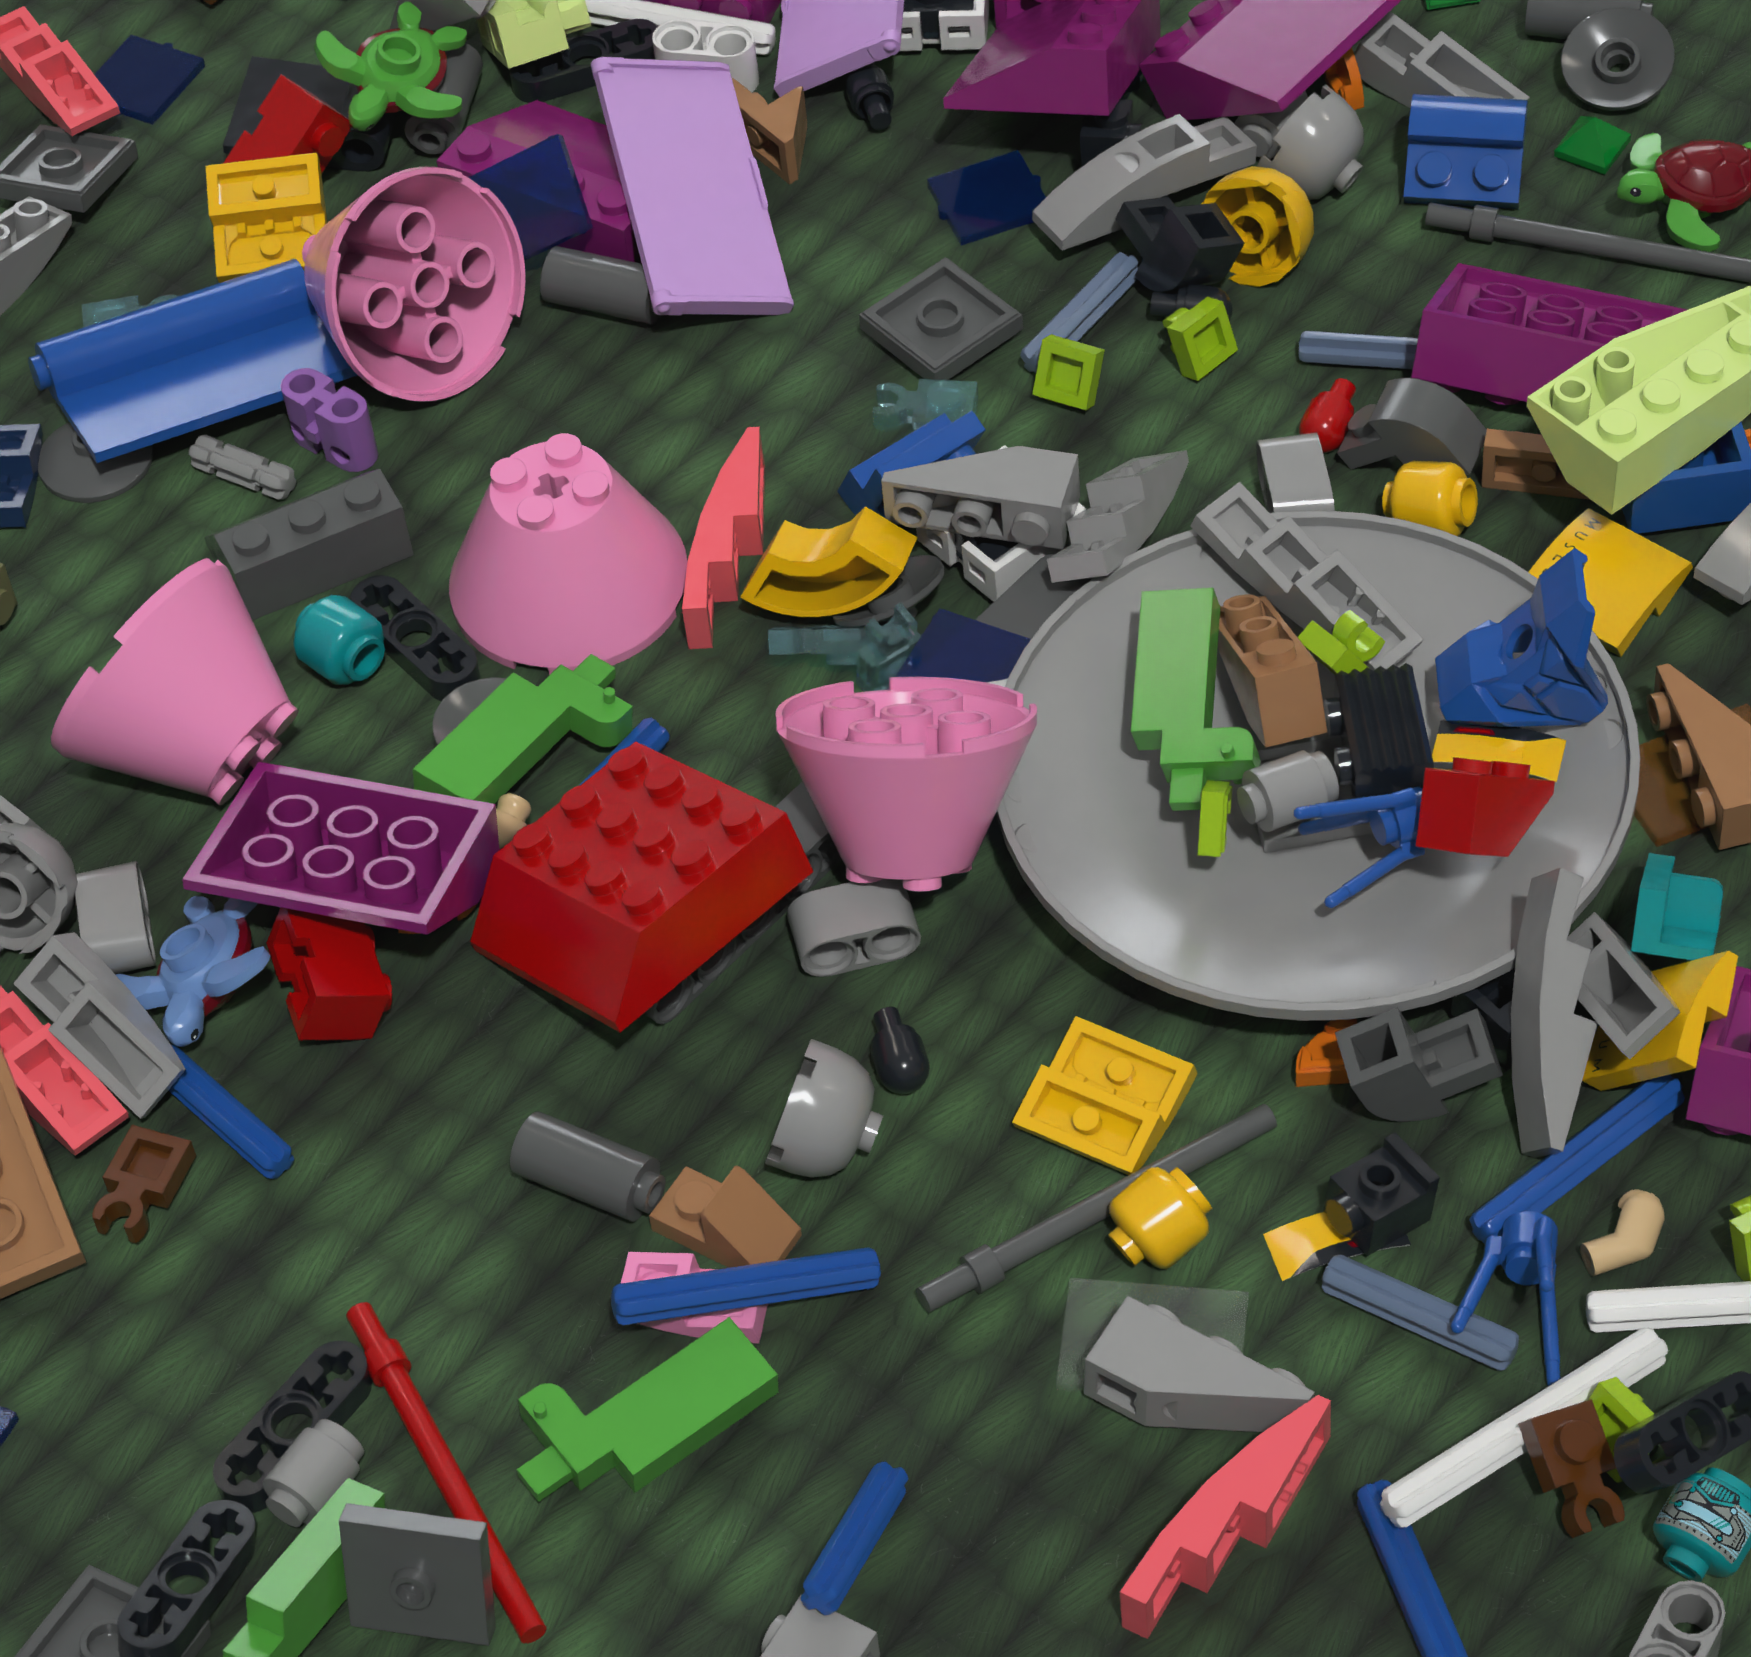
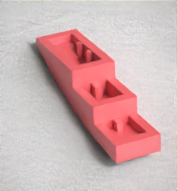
M25 6L0 17V67L26 97L52 122L71 136H74L120 114L118 104L68 40L60 42L46 23L39 25Z
M747 427L721 468L699 518L687 561L682 604L688 649L713 648L714 602L738 601L739 556L763 555L765 463L760 427Z
M0 985V1044L27 1113L76 1156L128 1119V1111L105 1085L48 1030L51 1026L49 1022L43 1025L14 991L8 994Z
M1320 1395L1315 1396L1259 1434L1202 1485L1161 1531L1121 1589L1120 1605L1123 1628L1148 1639L1181 1582L1208 1593L1240 1537L1267 1548L1330 1439L1331 1400Z

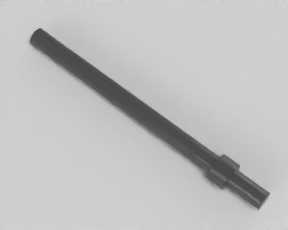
M1430 202L1427 209L1426 225L1469 233V239L1493 243L1495 238L1751 283V259L1504 216L1499 215L1500 209L1481 205H1476L1474 210Z
M1262 1104L999 1245L990 1248L987 1244H984L961 1256V1265L916 1288L917 1296L922 1306L930 1313L973 1289L980 1294L1005 1280V1272L1110 1217L1109 1204L1112 1199L1147 1169L1159 1167L1170 1173L1175 1167H1178L1185 1175H1188L1276 1128L1277 1121L1272 1110L1266 1104Z

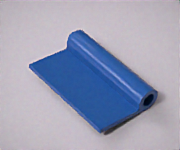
M296 259L35 344L36 355L28 358L29 368L37 388L40 391L48 388L96 463L283 401L281 382L293 370L311 368L333 379L334 383L357 376L340 353L327 328L316 313L306 290L304 270Z

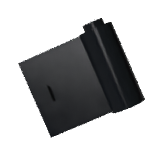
M252 56L223 143V153L229 154L244 130L253 134L264 117L257 110L281 74L310 91L347 118L353 96L358 94L356 85L334 77L321 65ZM398 112L385 113L380 121L368 131H360L352 127L345 137L341 148L334 154L326 167L351 171H371L377 169L384 161Z

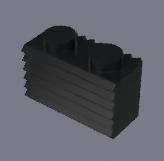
M1405 663L1400 668L1393 664L1388 669L1379 666L1375 670L1367 667L1362 672L1354 669L1350 673H1346L1341 670L1335 675V697L1325 698L1324 700L1329 737H1341L1342 747L1334 749L1335 769L1339 786L1350 785L1353 799L1391 794L1410 787H1420L1423 789L1425 767L1434 768L1413 667Z

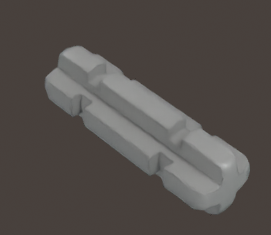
M207 435L199 436L195 444L190 446L189 456L191 457V464L197 469L210 474L215 473L217 470L216 476L254 491H260L261 487H263L262 494L278 500L287 499L290 491L295 489L297 480L294 478V470L291 467L275 461H271L268 465L269 459L231 444H225L223 448V441Z

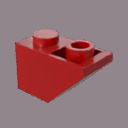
M1453 757L1452 770L1425 767L1416 847L1469 855L1508 857L1554 794L1555 781L1529 778L1531 765L1503 761H1484Z

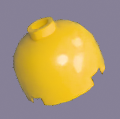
M1251 166L1226 175L1209 190L1204 202L1201 203H1216L1244 241V245L1229 271L1235 273V275L1228 278L1241 285L1261 287L1279 281L1303 259L1314 235L1313 209L1305 191L1293 178L1273 168Z

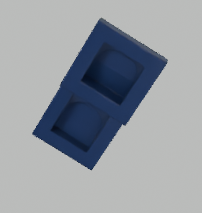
M41 424L0 425V528L26 527L39 474L38 462L43 437Z

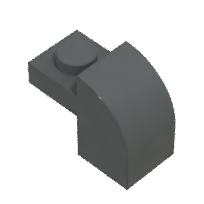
M1398 378L1387 382L1377 404L1366 405L1351 417L1348 423L1349 430L1337 454L1350 469L1396 455L1403 464L1410 461L1452 462L1459 465L1465 474L1469 475L1484 445L1487 429L1469 407L1447 389L1425 380Z
M1398 1007L1335 1032L1351 1088L1368 1111L1383 1119L1408 1122L1445 1115L1449 1113L1445 1098L1503 1075L1486 1021L1478 1009L1414 1033Z

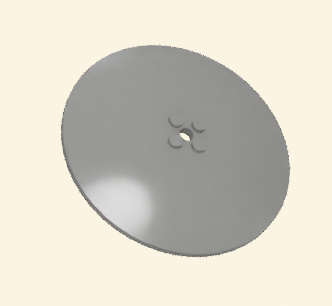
M1325 510L1270 513L1277 522H1280L1289 515L1327 556L1338 549L1424 639L1416 649L1395 666L1400 668L1407 663L1413 667L1432 754L1440 721H1446L1440 709L1435 658L1463 635L1485 621L1491 620L1495 623H1500L1532 597L1538 579L1514 562L1479 544L1440 529L1402 519L1366 513ZM1193 529L1165 538L1124 558L1122 565L1109 575L1092 578L1069 596L1042 624L1024 648L1005 687L1023 694V706L1029 709V704H1036L1037 726L997 809L996 816L1011 857L1022 878L1043 907L1074 938L1101 959L1135 979L1176 997L1215 1009L1256 1017L1300 1021L1348 1020L1377 1016L1396 1007L1402 1012L1431 1005L1473 990L1515 968L1517 943L1531 878L1558 868L1584 877L1572 920L1573 923L1597 896L1614 869L1629 835L1637 803L1640 749L1636 719L1628 691L1616 665L1592 630L1587 659L1607 693L1608 705L1601 714L1589 723L1581 725L1520 727L1566 740L1557 783L1555 782L1554 794L1508 857L1469 855L1425 848V855L1404 861L1351 898L1346 899L1334 908H1327L1324 903L1327 896L1396 848L1391 844L1380 845L1374 837L1370 822L1327 832L1323 831L1309 835L1300 834L1298 826L1301 823L1322 819L1311 818L1299 820L1273 831L1265 832L1256 823L1250 824L1243 816L1237 800V789L1242 786V783L1234 784L1232 780H1223L1230 782V786H1233L1231 813L1227 814V844L1225 852L1221 854V857L1199 856L1200 810L1172 811L1169 804L1170 783H1167L1160 766L1161 750L1138 751L1131 734L1142 591L1214 588L1220 606H1223L1224 601L1234 596L1250 594L1261 597L1263 595L1235 572ZM1274 606L1298 637L1304 629ZM1217 650L1212 728L1242 727L1248 730L1257 747L1261 760L1260 765L1301 750L1309 754L1320 751L1330 760L1336 773L1334 749L1342 747L1341 737H1329L1328 731L1324 734L1265 748L1248 724L1220 652ZM1524 652L1513 653V659L1520 657ZM1312 655L1318 666L1324 706L1325 698L1335 697V675ZM1433 762L1434 768L1452 770V763ZM1529 775V778L1547 780L1538 776ZM1350 785L1339 786V796L1334 801L1353 799Z

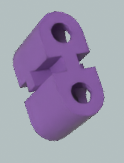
M301 368L287 374L281 382V390L294 440L314 454H317L323 448L326 461L348 472H360L373 466L378 459L379 453L365 398L346 386H343L336 392L333 379L311 368Z

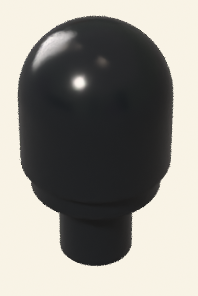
M868 64L851 71L847 76L845 87L852 109L861 118L869 120L872 128L876 130L885 129L892 121L890 111L894 103V92L886 73L880 67L873 64Z
M1196 284L1179 288L1178 294L1153 292L1150 315L1168 317L1179 308L1190 310L1206 297H1211L1224 302L1230 321L1233 307L1230 297L1222 289L1215 286Z
M882 1008L873 1017L878 1033L873 1037L871 1043V1056L881 1083L894 1093H913L925 1084L930 1071L929 1059L922 1038L913 1027L902 1023L897 1008Z

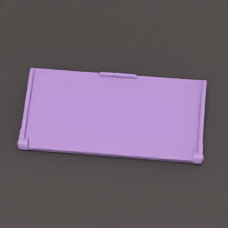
M782 0L781 11L783 16L774 84L776 93L781 97L798 86H802L804 91L868 64L897 54L901 47L904 0Z
M599 57L591 62V69L654 313L657 315H781L790 313L794 302L768 213L766 193L757 161L751 151L729 65L708 61L624 59V57Z

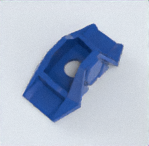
M1576 548L1571 550L1539 575L1532 597L1500 623H1495L1491 620L1485 621L1463 635L1435 658L1440 709L1446 721L1451 724L1498 727L1581 725L1589 723L1604 711L1608 705L1607 693L1587 659L1595 610L1586 596L1583 568L1588 559L1585 554ZM1524 652L1520 657L1513 659V653Z

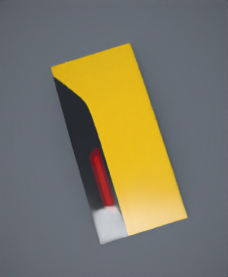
M1440 721L1432 758L1433 762L1453 763V757L1527 764L1531 765L1530 775L1557 783L1566 740L1520 727L1461 725Z
M1325 1212L1299 1219L1263 1234L1282 1281L1328 1264L1335 1255H1344L1349 1258L1364 1254L1349 1237L1342 1236L1334 1229ZM1407 1234L1379 1250L1409 1246L1411 1243Z

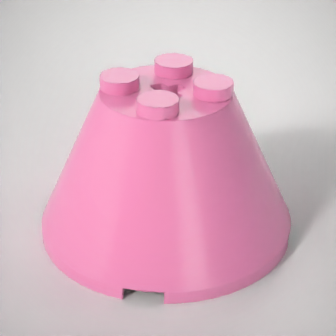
M415 167L396 172L382 179L331 219L316 235L309 237L304 243L302 258L305 262V285L308 296L348 365L370 386L387 395L405 400L435 401L445 399L468 389L482 379L505 352L506 348L502 347L501 344L509 330L513 316L520 318L523 307L526 278L525 260L521 241L511 216L497 196L488 188L481 187L470 178L462 175V172L452 169Z
M560 433L554 435L547 442L528 446L508 458L495 462L490 472L491 482L456 555L449 579V596L452 611L457 625L467 640L482 654L506 667L515 669L516 663L548 667L549 675L560 665L574 671L590 654L613 666L638 654L655 642L677 617L676 607L684 592L688 561L681 537L667 518L597 452L581 445L580 439L572 434Z
M206 558L187 567L168 581L117 631L113 637L123 645L100 673L91 666L88 667L62 707L51 735L52 747L65 758L210 797L217 804L223 805L238 790L244 780L242 774L250 766L254 768L258 761L264 763L272 761L282 747V743L276 737L288 728L299 710L291 704L229 569L219 560L213 563L209 558Z
M889 677V690L854 693V682L847 681L798 693L786 699L777 707L775 717L777 732L846 865L847 880L855 883H872L882 879L903 880V888L920 892L941 888L942 876L965 873L972 869V863L1037 726L1036 704H1029V709L1023 706L1022 693L985 682L941 677Z

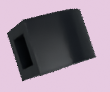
M1169 197L1123 202L1115 218L1143 258L1135 277L1144 286L1157 292L1179 290V288L1188 287V285L1210 286L1218 283L1228 274L1244 245V241L1216 203L1176 207Z

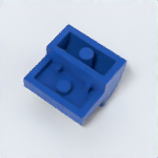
M1413 94L1408 127L1404 203L1429 204L1431 202L1449 206L1475 207L1476 205L1502 209H1519L1528 100Z
M973 411L968 412L954 422H951L947 415L943 413L849 470L837 492L855 515L866 506L885 518L881 484L884 472L974 455L976 453L973 449L986 429Z

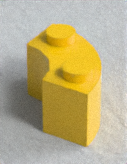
M866 506L851 521L831 529H807L784 520L756 565L740 598L766 610L797 617H823L851 611L874 600L895 582L907 563L917 537Z

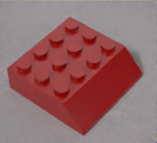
M635 741L629 747L616 752L609 759L608 764L583 784L567 791L557 805L534 823L521 828L513 836L512 841L493 855L470 942L474 950L621 1033L814 871L786 812Z

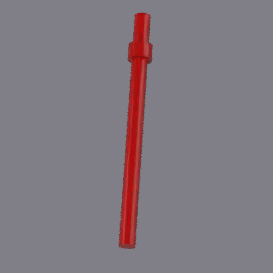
M362 1302L354 1305L347 1312L346 1318L365 1351L369 1375L373 1383L378 1387L385 1388L454 1518L487 1522L493 1591L520 1641L528 1644L540 1639L546 1633L547 1627L408 1374L411 1370V1363L400 1342L396 1339H389L370 1303Z

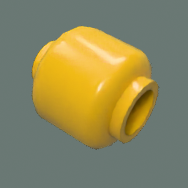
M1410 461L1403 464L1396 473L1394 480L1387 482L1384 487L1382 507L1386 517L1414 522L1459 536L1465 527L1472 525L1477 513L1478 493L1475 482L1471 478H1467L1464 470L1459 465L1452 462Z
M1151 1167L1144 1171L1110 1202V1216L1117 1227L1108 1236L1132 1265L1136 1266L1145 1258L1154 1267L1168 1269L1208 1235L1210 1227L1205 1215L1212 1209V1206L1196 1185L1178 1167H1175L1170 1173L1159 1167Z

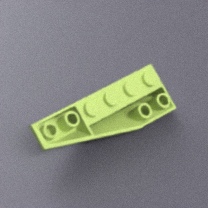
M1751 286L1614 338L1527 397V407L1567 483L1612 515L1659 483L1660 480L1698 456L1751 413Z

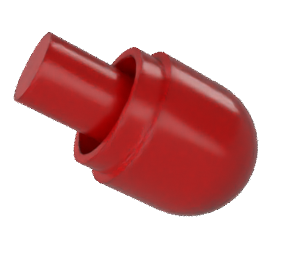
M1344 378L1336 379L1330 391L1321 392L1310 401L1301 418L1299 435L1317 432L1323 453H1329L1337 449L1342 444L1349 430L1348 423L1354 415V407L1351 404V400L1356 392L1355 385Z

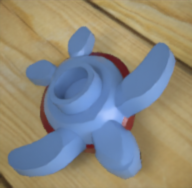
M193 896L186 902L183 909L191 924L172 933L162 944L160 949L162 960L158 966L157 976L133 977L125 974H116L145 1010L167 1006L162 1020L163 1031L174 1046L184 1047L198 1040L203 1032L204 1017L216 1011L225 1003H228L236 990L262 971L268 963L271 955L264 946L251 950V929L245 919L258 903L230 898L225 903L223 910L215 912V907L208 898Z

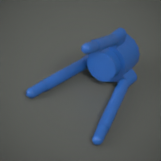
M1410 787L1391 794L1316 803L1315 805L1295 808L1293 814L1298 820L1322 818L1301 823L1298 826V832L1302 835L1327 832L1370 822L1377 842L1382 846L1391 844L1396 848L1327 896L1324 901L1327 908H1334L1346 899L1351 898L1404 861L1425 855V848L1416 847L1422 788Z
M1523 1211L1514 1213L1506 1219L1503 1224L1502 1236L1486 1238L1484 1257L1458 1307L1450 1328L1456 1334L1463 1332L1497 1265H1501L1507 1277L1515 1283L1521 1285H1535L1539 1283L1544 1364L1546 1366L1547 1385L1550 1386L1561 1379L1555 1296V1259L1558 1227L1552 1219L1544 1214Z

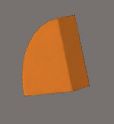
M1351 47L1323 73V79L1328 87L1345 99L1354 110L1364 108V94L1358 64Z
M1357 1018L1331 1020L1324 1025L1323 1031L1313 1037L1305 1047L1302 1046L1296 1059V1087L1350 1083L1335 1032L1357 1024Z

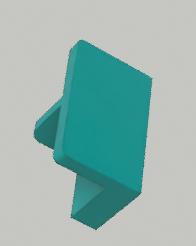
M1649 853L1639 889L1631 951L1686 960H1695L1714 955L1721 919L1720 913L1724 892L1722 884L1713 878L1673 873L1674 856Z

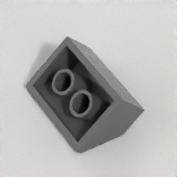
M381 469L365 472L204 537L215 562L219 560L229 569L252 621L414 555L403 507Z

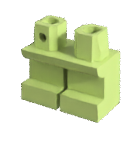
M496 0L492 8L483 17L476 19L482 45L508 69L569 49L566 34L591 27L585 0Z

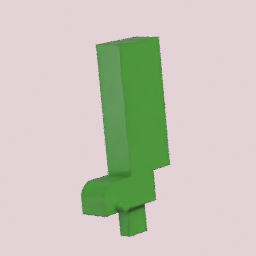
M1214 588L1142 591L1131 734L1138 751L1161 750L1160 766L1167 783H1170L1169 804L1172 811L1200 810L1201 793L1207 780H1232L1234 784H1241L1244 772L1260 766L1261 763L1254 739L1248 730L1242 727L1212 728L1220 605Z
M590 654L574 671L563 665L558 666L539 686L513 672L413 768L414 789L495 804L569 730L601 747H612L619 744L632 731L633 706L616 697L614 688L607 687L615 679L616 668Z
M728 1317L586 1416L560 1386L551 1383L538 1385L520 1397L518 1403L521 1418L546 1449L517 1469L518 1477L538 1502L570 1480L581 1491L612 1468L618 1471L636 1493L779 1393L778 1374L733 1320Z
M350 1478L345 1480L246 1595L247 1623L225 1647L223 1657H298L347 1599L339 1529V1518L346 1503L385 1508V1495L383 1492Z

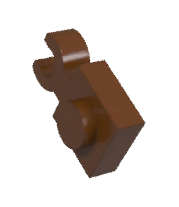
M131 1125L102 1177L109 1193L103 1196L93 1209L92 1218L98 1233L105 1235L115 1219L121 1216H129L124 1224L129 1242H139L148 1230L149 1220L146 1211L149 1205L152 1204L168 1209L192 1165L196 1153L191 1140Z
M1592 1399L1530 1418L1518 1424L1543 1493L1562 1488L1566 1500L1562 1506L1561 1517L1567 1533L1572 1538L1592 1531L1591 1523L1586 1514L1588 1504L1597 1509L1604 1528L1624 1521V1508L1620 1498L1613 1490L1604 1486L1600 1476L1616 1469V1465Z

